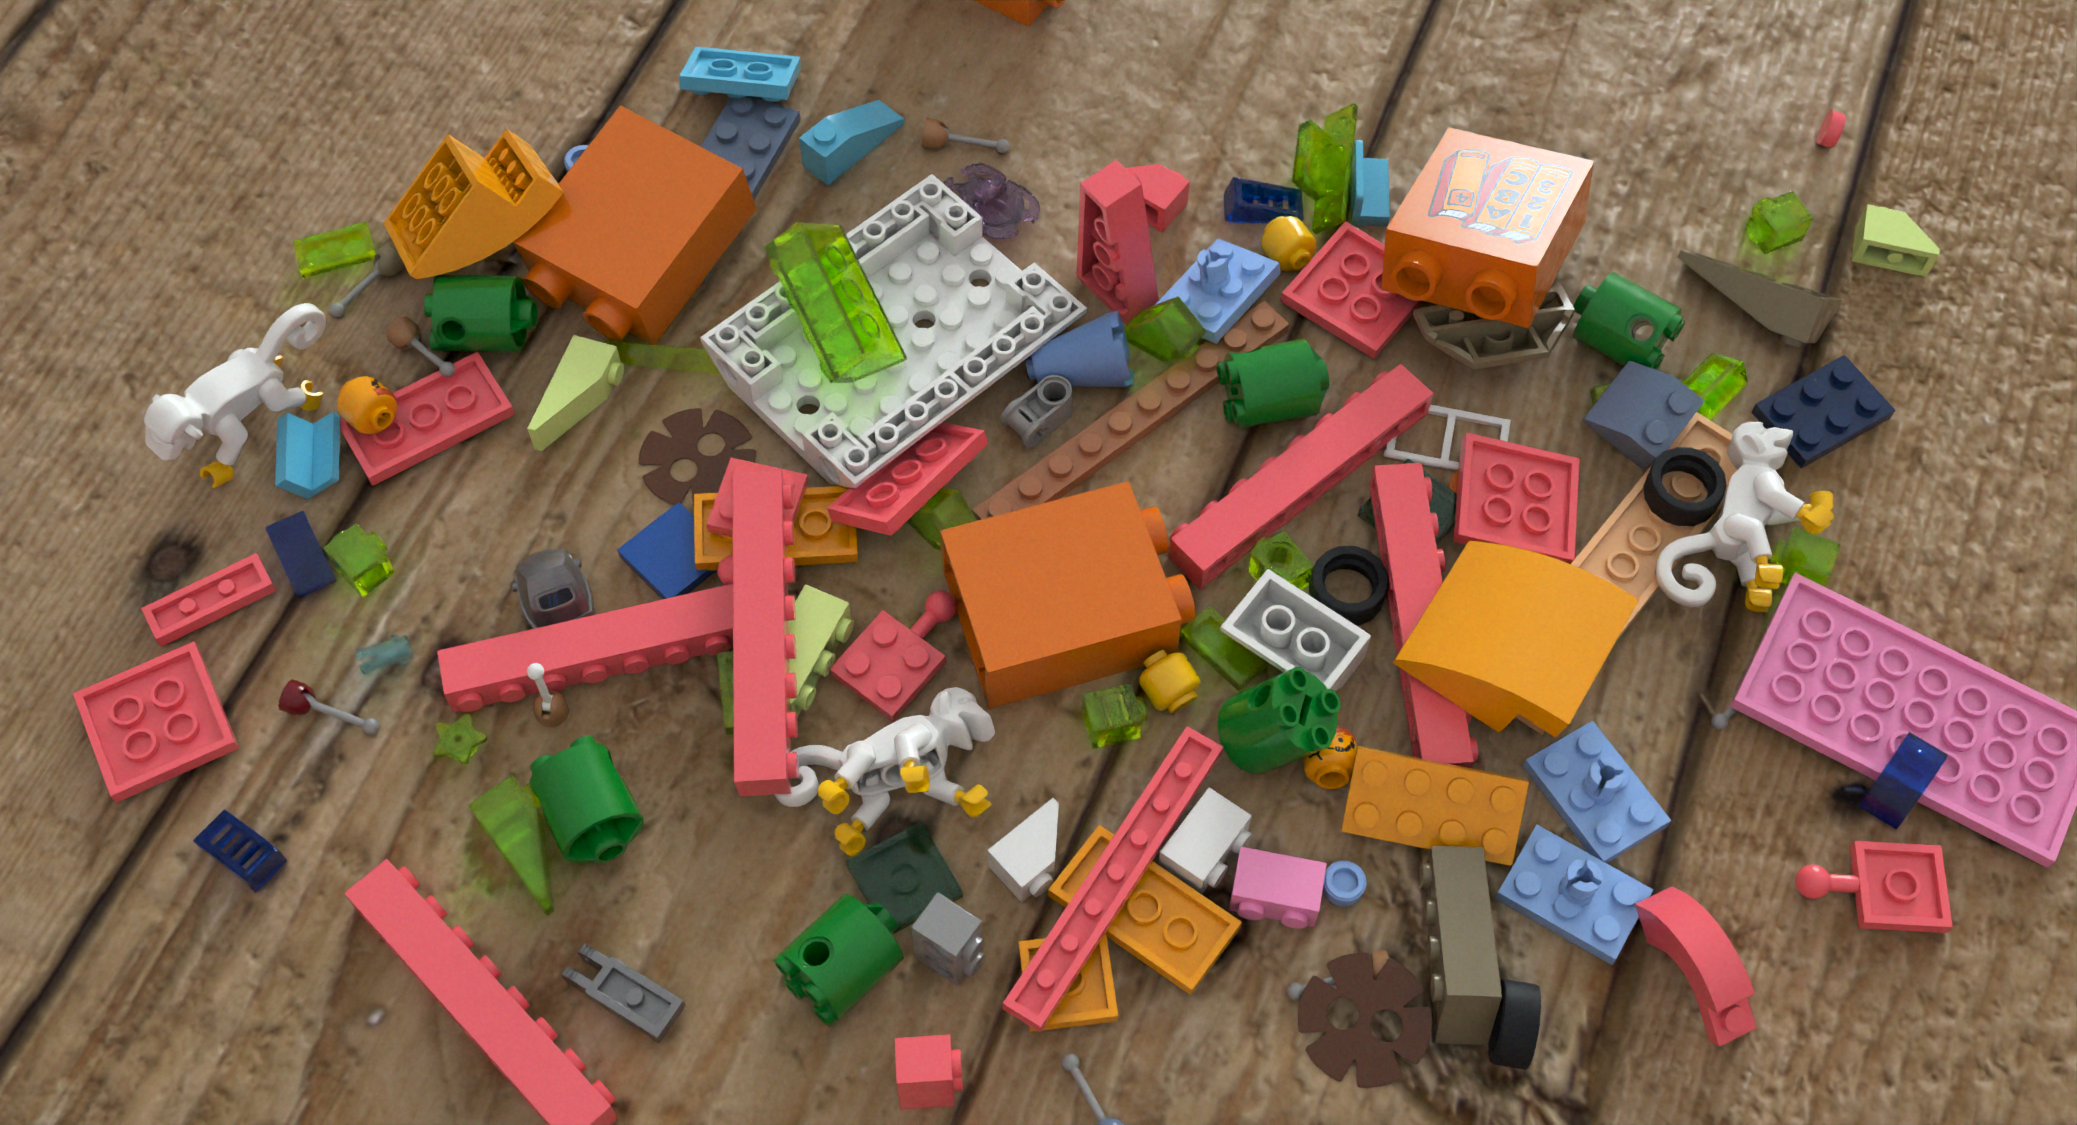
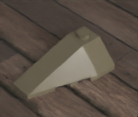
M1680 250L1678 254L1680 260L1770 331L1781 334L1779 341L1795 347L1802 348L1803 343H1816L1842 302L1841 299L1797 284L1776 283V279L1771 276L1749 270L1744 272L1740 270L1739 266L1693 251Z

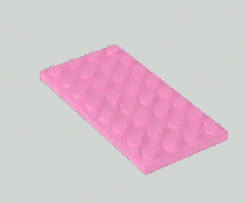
M1796 572L1793 574L1730 707L2046 868L2050 867L2056 861L2077 806V711Z

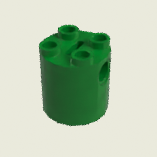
M1611 272L1598 289L1587 284L1573 305L1574 312L1581 315L1573 333V338L1622 366H1625L1628 361H1632L1657 370L1665 357L1661 349L1668 339L1674 342L1685 325L1683 317L1680 316L1681 308L1616 272ZM1646 325L1653 327V333L1649 339L1645 341L1635 340L1636 331L1640 327Z
M435 276L433 280V294H426L424 297L425 316L432 318V329L429 337L432 351L520 353L524 348L527 330H535L537 326L538 311L536 301L526 295L524 283L519 276Z
M1304 339L1261 346L1258 349L1245 353L1230 352L1225 355L1224 361L1217 362L1216 364L1220 385H1225L1228 400L1223 401L1225 419L1227 423L1235 422L1241 430L1262 423H1280L1316 416L1320 413L1322 401L1329 388V374L1325 361Z
M1294 667L1235 694L1224 702L1218 714L1217 724L1220 743L1224 747L1223 749L1228 758L1241 770L1251 774L1268 773L1324 750L1331 745L1337 732V712L1341 708L1340 698L1334 690L1327 689L1315 675L1306 672L1303 668Z
M580 737L573 741L568 749L560 751L554 756H541L531 763L530 789L539 799L547 825L563 858L569 863L583 864L592 861L605 863L614 860L625 852L627 845L642 830L644 818L625 780L615 769L610 750L604 744L596 743L594 737Z
M846 893L785 947L773 960V963L786 977L783 983L787 989L799 1000L806 996L814 1004L812 1010L826 1026L830 1027L904 959V955L899 944L892 936V933L898 928V924L893 916L876 901L871 905L862 904L855 897Z

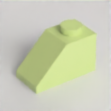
M1867 204L1855 227L1852 262L1927 277L1940 253L1937 245L1903 211Z

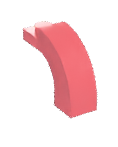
M1669 887L1636 903L1635 906L1647 943L1668 954L1682 970L1691 985L1709 1041L1720 1047L1756 1029L1757 1027L1748 1001V997L1754 995L1755 992L1747 971L1731 941L1709 912L1694 898L1674 887Z

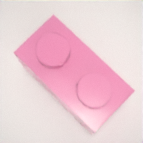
M1240 846L1229 910L1235 911L1239 916L1249 920H1261L1265 917L1281 920L1283 925L1290 928L1314 927L1320 910L1327 863Z

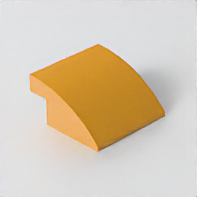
M507 128L485 158L447 134L383 224L409 275L416 280L456 271L481 261L505 248L545 216L564 194V191L532 146Z
M1469 541L1396 656L1393 664L1498 733H1501L1520 714L1556 738L1573 719L1639 599L1616 585L1559 559L1508 545Z

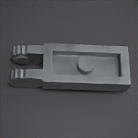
M585 944L582 945L577 954L585 963L595 967L600 972L591 981L576 969L567 966L560 976L568 984L586 994L588 999L660 1043L686 1007L684 1000L613 956L608 958L592 947Z

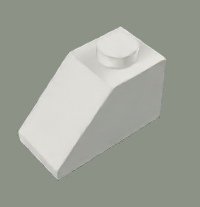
M1054 798L1050 799L988 849V867L1021 903L1031 895L1034 897L1042 895L1054 881L1059 803Z

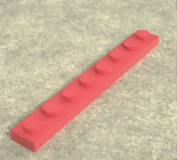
M1186 726L1002 1003L1003 1010L1041 1033L1221 757L1223 746Z

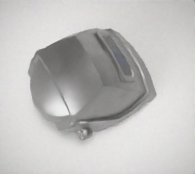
M564 549L538 551L526 557L514 570L515 582H512L511 586L513 591L518 593L521 610L531 629L596 615L590 587L579 569L582 567L580 559H573L568 551H564Z

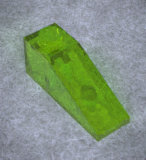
M511 775L468 804L478 824L548 916L554 912L544 823L537 810L541 804L539 798L531 791L529 784L521 787L513 775Z

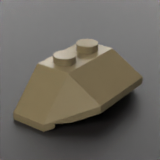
M1560 285L1549 289L1529 328L1499 320H1487L1476 314L1442 305L1414 309L1413 316L1425 340L1460 364L1475 370L1548 358L1572 319L1575 309Z

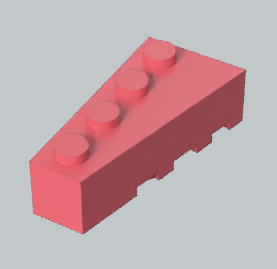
M1115 160L1080 183L1077 278L1111 311L1118 310L1119 318L1121 317L1122 322L1126 324L1159 301L1142 183L1135 172L1127 170L1120 162Z

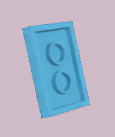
M695 46L679 75L680 89L691 90L692 93L698 95L713 92L727 94L731 98L753 96L762 97V99L769 102H777L782 99L787 100L801 70L800 57Z

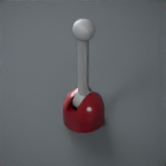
M294 679L286 684L279 699V710L291 715H304L311 709L362 727L368 735H374L380 729L379 722L374 718L364 720L317 702L313 689L305 683Z

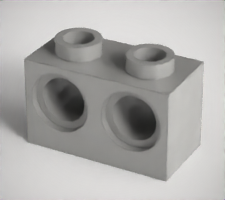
M937 892L911 927L914 955L916 959L958 986L966 975L971 978L978 971L985 958V955L982 953L984 944L982 921Z

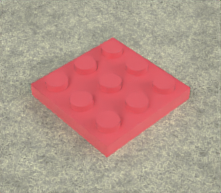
M1346 221L1285 288L1280 300L1283 304L1372 359L1379 355L1413 315V310L1419 308L1424 301L1411 300L1402 295L1381 290L1385 244Z
M1466 432L1461 440L1453 542L1467 544L1469 541L1508 545L1537 552L1571 564L1575 559L1580 458Z
M195 641L73 693L108 792L116 803L239 749L201 651Z

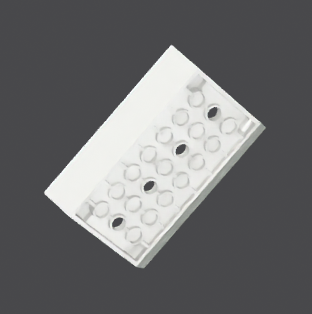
M931 174L705 333L700 339L728 387L828 483L836 486L857 488L1086 314L1087 307L1035 262L1023 271L1019 269L982 236L983 217ZM975 279H985L990 284L986 287H975L971 282ZM922 319L930 320L934 323L928 329L918 328L914 324ZM871 361L877 367L871 371H862L856 365L857 363ZM806 404H813L819 408L814 414H802L798 411L801 406Z

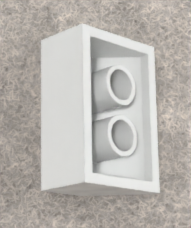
M1269 569L1265 571L1220 627L1221 632L1282 672L1294 667L1303 668L1306 672L1315 675L1327 689H1332L1335 692L1343 687L1363 661L1371 638L1370 634Z

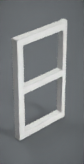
M1430 405L1428 414L1447 417L1441 458L1394 450L1397 436L1387 443L1383 456L1411 463L1422 462V465L1456 471L1459 469V462L1449 460L1455 419L1501 428L1499 440L1507 442L1511 420Z

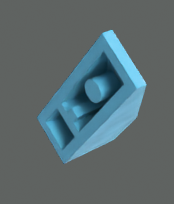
M880 100L827 116L799 138L802 166L826 185H830L905 124V120Z

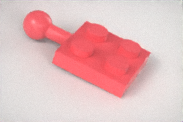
M731 457L706 524L708 532L733 537L732 472L776 470L781 468ZM782 469L785 484H792L794 508L787 509V521H793L794 525L809 483L808 474ZM733 550L731 555L723 558L718 565V577L724 585L733 584Z
M944 590L931 593L925 601V613L910 629L882 610L830 667L831 676L892 722H895L947 663L946 656L923 638L937 623L947 622L955 616L957 611L956 599L951 593Z
M1854 841L1849 847L1852 875L1829 874L1825 868L1815 864L1802 867L1796 874L1795 885L1801 895L1809 899L1822 898L1829 891L1855 893L1858 925L1861 929L1948 933L1953 928L1941 845Z

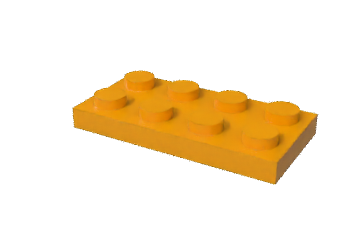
M849 487L806 488L794 523L795 543L794 545L787 546L788 558L794 559L795 566L858 562L856 527L831 521L827 510ZM718 493L694 494L696 570H717L721 560L731 555L733 550V537L710 533L707 530L706 524Z
M1357 746L1341 832L1430 849L1431 845L1483 847L1485 861L1512 866L1529 781L1523 778Z
M1099 824L1048 889V896L1066 908L1114 834ZM1152 861L1108 928L1106 935L1110 940L1191 996L1237 934L1242 922Z

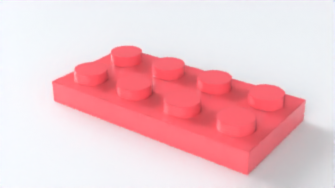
M478 352L453 363L455 373L451 377H444L440 371H437L394 392L393 394L398 403L396 416L390 426L379 433L371 435L360 433L346 420L340 419V432L372 486L515 415L512 405Z
M942 422L857 488L847 489L827 508L831 521L892 536L988 444L985 431Z

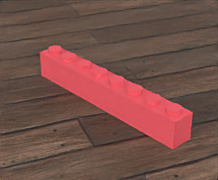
M1401 363L1389 373L1387 371L1381 372L1372 381L1368 389L1362 393L1355 392L1345 401L1343 408L1333 415L1328 413L1323 416L1316 424L1314 430L1306 436L1301 434L1294 438L1285 452L1277 458L1271 456L1265 460L1259 467L1258 472L1248 480L1242 478L1236 482L1230 489L1229 494L1219 502L1214 500L1207 504L1197 519L1190 524L1183 523L1178 526L1170 536L1168 558L1202 590L1384 449L1389 441L1396 436L1398 438L1428 414L1434 393Z
M1422 462L1375 465L1369 481L1380 558L1388 573L1389 586L1386 595L1396 656L1443 582L1441 573L1445 570L1443 549H1437L1435 541L1439 530L1438 517L1436 513L1430 512L1429 501L1432 499V483L1430 477H1424ZM1398 667L1413 757L1471 768L1473 763L1478 760L1477 740L1475 737H1470L1467 724L1471 722V714Z
M782 469L732 472L734 783L740 797L790 794L791 779L798 778L799 776L797 752L791 753V738L798 737V721L796 712H790V698H797L796 673H789V659H796L797 656L795 634H789V621L796 620L794 595L788 596V583H795L794 559L788 558L787 546L794 545L795 543L793 521H787V509L794 508L792 484H785Z
M733 584L438 650L437 654L444 696L452 712H473L482 708L483 705L501 701L507 703L516 702L527 695L540 693L535 680L530 679L527 675V669L533 663H539L543 666V679L548 691L559 692L566 686L583 682L598 683L613 675L622 673L637 674L647 670L648 667L665 663L672 665L680 664L691 657L704 654H723L730 648H733Z
M385 859L344 893L356 911L547 1125H611L618 1119L611 1107V1104L616 1101L611 1092L600 1080H597L592 1085L584 1077L582 1072L587 1067L571 1048H568L563 1053L553 1041L558 1038V1035L542 1017L534 1021L525 1012L530 1004L513 985L506 991L497 981L502 976L499 969L486 955L479 960L469 950L475 945L470 937L459 925H456L452 930L442 920L447 916L446 911L432 895L428 896L425 900L419 895L416 889L420 886V883L405 866L397 870L388 859Z

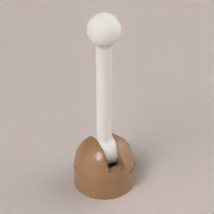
M533 663L528 667L527 675L530 679L535 680L540 692L534 701V714L538 722L543 726H558L568 717V704L559 692L548 691L543 679V666L539 663Z

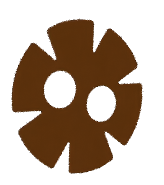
M701 408L683 410L663 419L662 422L672 435V438L655 431H650L642 444L639 454L640 465H662V467L642 477L645 484L656 496L675 505L678 502L682 503L689 488H692L693 506L694 494L718 493L731 457L754 463L756 459V451L754 449H732L752 438L747 428L738 419L725 412L715 410L706 426L703 427ZM716 433L722 436L725 441V447L722 452L715 456H705L700 453L697 443L703 435ZM681 458L693 460L698 468L695 477L685 482L673 479L670 475V467L676 460Z
M1371 953L1347 954L1328 962L1327 968L1337 989L1314 975L1307 983L1299 1002V1032H1326L1324 1036L1306 1047L1307 1054L1319 1069L1338 1082L1342 1081L1353 1060H1356V1078L1359 1088L1384 1086L1401 1079L1403 1073L1392 1051H1395L1416 1065L1423 1057L1431 1037V1008L1403 1007L1424 992L1422 985L1408 969L1391 958L1386 961L1377 979L1374 980L1373 956ZM1348 998L1356 1004L1359 1017L1356 1024L1350 1029H1337L1328 1021L1327 1009L1333 1000ZM1391 1010L1399 1015L1402 1020L1403 1029L1401 1035L1396 1040L1383 1042L1373 1035L1371 1020L1377 1012Z

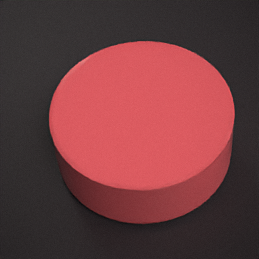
M1835 110L1828 112L1818 133V145L1832 148L1837 144L1846 123L1844 113Z

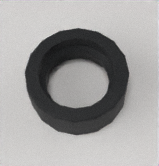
M1676 447L1664 451L1654 460L1645 480L1643 490L1645 501L1649 508L1663 521L1676 526H1695L1706 522L1716 512L1723 499L1727 485L1725 473L1719 463L1706 452L1692 447ZM1671 471H1681L1695 476L1703 483L1707 490L1706 499L1700 502H1685L1676 499L1667 492L1662 484L1663 475Z
M1338 546L1326 551L1316 561L1309 583V595L1354 625L1359 626L1371 621L1381 611L1389 586L1388 573L1381 560L1369 550L1357 546ZM1338 569H1350L1359 572L1370 581L1372 585L1371 596L1359 603H1346L1337 600L1325 588L1326 576Z
M1501 979L1502 999L1488 1042L1489 1061L1494 1065L1527 1070L1535 1053L1541 1015L1540 987L1536 984Z

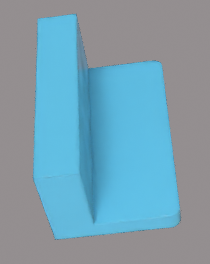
M1355 140L1350 164L1351 225L1388 226L1390 219L1388 159L1363 158V140Z
M288 412L277 419L276 487L310 499L339 480L340 415L331 412L314 424Z

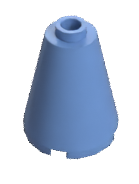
M1118 310L1108 312L1050 340L1031 355L1032 357L1026 358L1030 381L1037 380L1038 383L1047 376L1059 375L1066 378L1070 382L1071 387H1131L1135 384L1133 369H1129L1127 364L1131 356L1121 317L1119 318Z

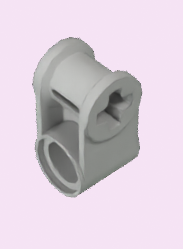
M1050 375L1043 378L1036 386L1023 396L1012 401L1005 408L1000 417L1001 424L1004 427H1011L1022 437V443L1026 448L1031 449L1039 445L1048 434L1066 422L1072 415V387L1070 382L1059 375ZM1052 398L1061 399L1057 402L1049 401Z

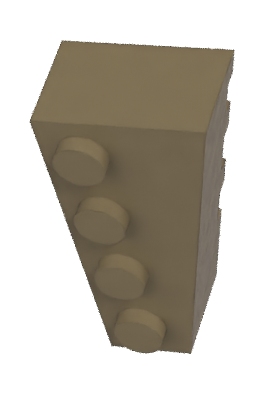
M1431 845L1427 863L1420 864L1419 883L1421 889H1426L1427 897L1423 903L1424 925H1428L1427 961L1430 963L1431 974L1430 993L1434 1044L1488 1045L1502 999L1484 848Z

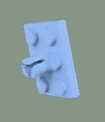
M1218 238L1206 251L1203 249L1199 252L1197 261L1153 306L1154 318L1217 344L1281 274L1280 262Z
M1594 721L1587 723L1527 758L1523 764V768L1587 852L1605 863H1609L1665 829L1671 822L1668 815Z
M1536 824L1497 892L1495 899L1608 964L1613 965L1639 918L1635 904L1649 898L1653 889Z

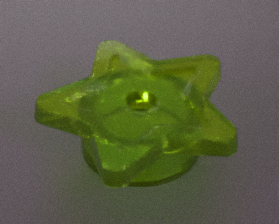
M467 713L454 724L442 722L436 724V730L441 739L435 747L433 755L436 758L449 756L466 765L469 762V758L476 752L478 745L486 742L488 738L485 734L473 729L472 716ZM456 737H462L460 742H455Z

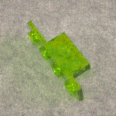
M1354 103L1325 116L1324 131L1311 119L1299 125L1292 183L1315 201L1312 231L1315 234L1345 222L1358 112V106Z

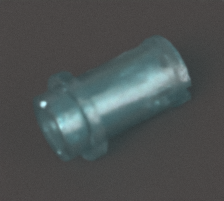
M397 634L391 635V640L356 649L357 661L370 657L376 658L359 665L362 673L368 674L371 671L397 663L400 666H405L407 660L413 659V651L406 635L399 637Z

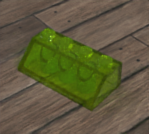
M796 222L764 247L770 259L771 269L779 277L787 293V301L795 310L803 326V334L808 342L812 344L820 361V369L829 379L830 383L855 382L908 359L842 226Z

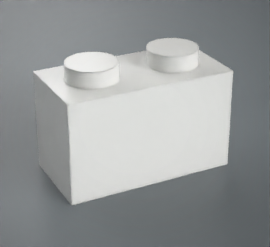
M1209 787L1160 851L1158 865L1200 894H1203L1208 885L1215 888L1228 870V866L1225 863L1234 852L1239 855L1240 846L1246 847L1252 837V833L1248 831L1252 815Z

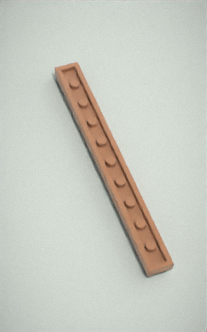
M1261 301L1243 314L1217 344L1208 340L973 508L972 518L978 521L1060 499L1217 385L1219 380L1216 364L1217 362L1224 361L1227 353H1245L1258 349L1261 346L1271 345L1288 333L1289 323L1266 301Z

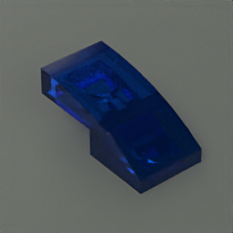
M304 511L265 527L298 598L337 581Z
M1908 732L1858 806L1897 830L1937 774L1948 754L1913 733Z

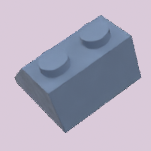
M1628 361L1582 421L1643 470L1652 465L1655 459L1668 450L1705 401L1675 376Z

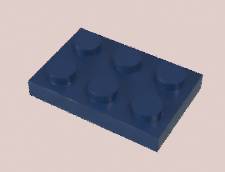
M1843 355L1756 403L1751 413L1767 429L1776 427L1793 431V437L1787 452L1802 469L1889 420L1894 414L1895 409L1855 365Z

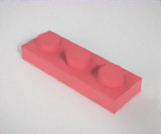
M255 553L142 607L141 610L156 641L162 647L277 590L260 557Z

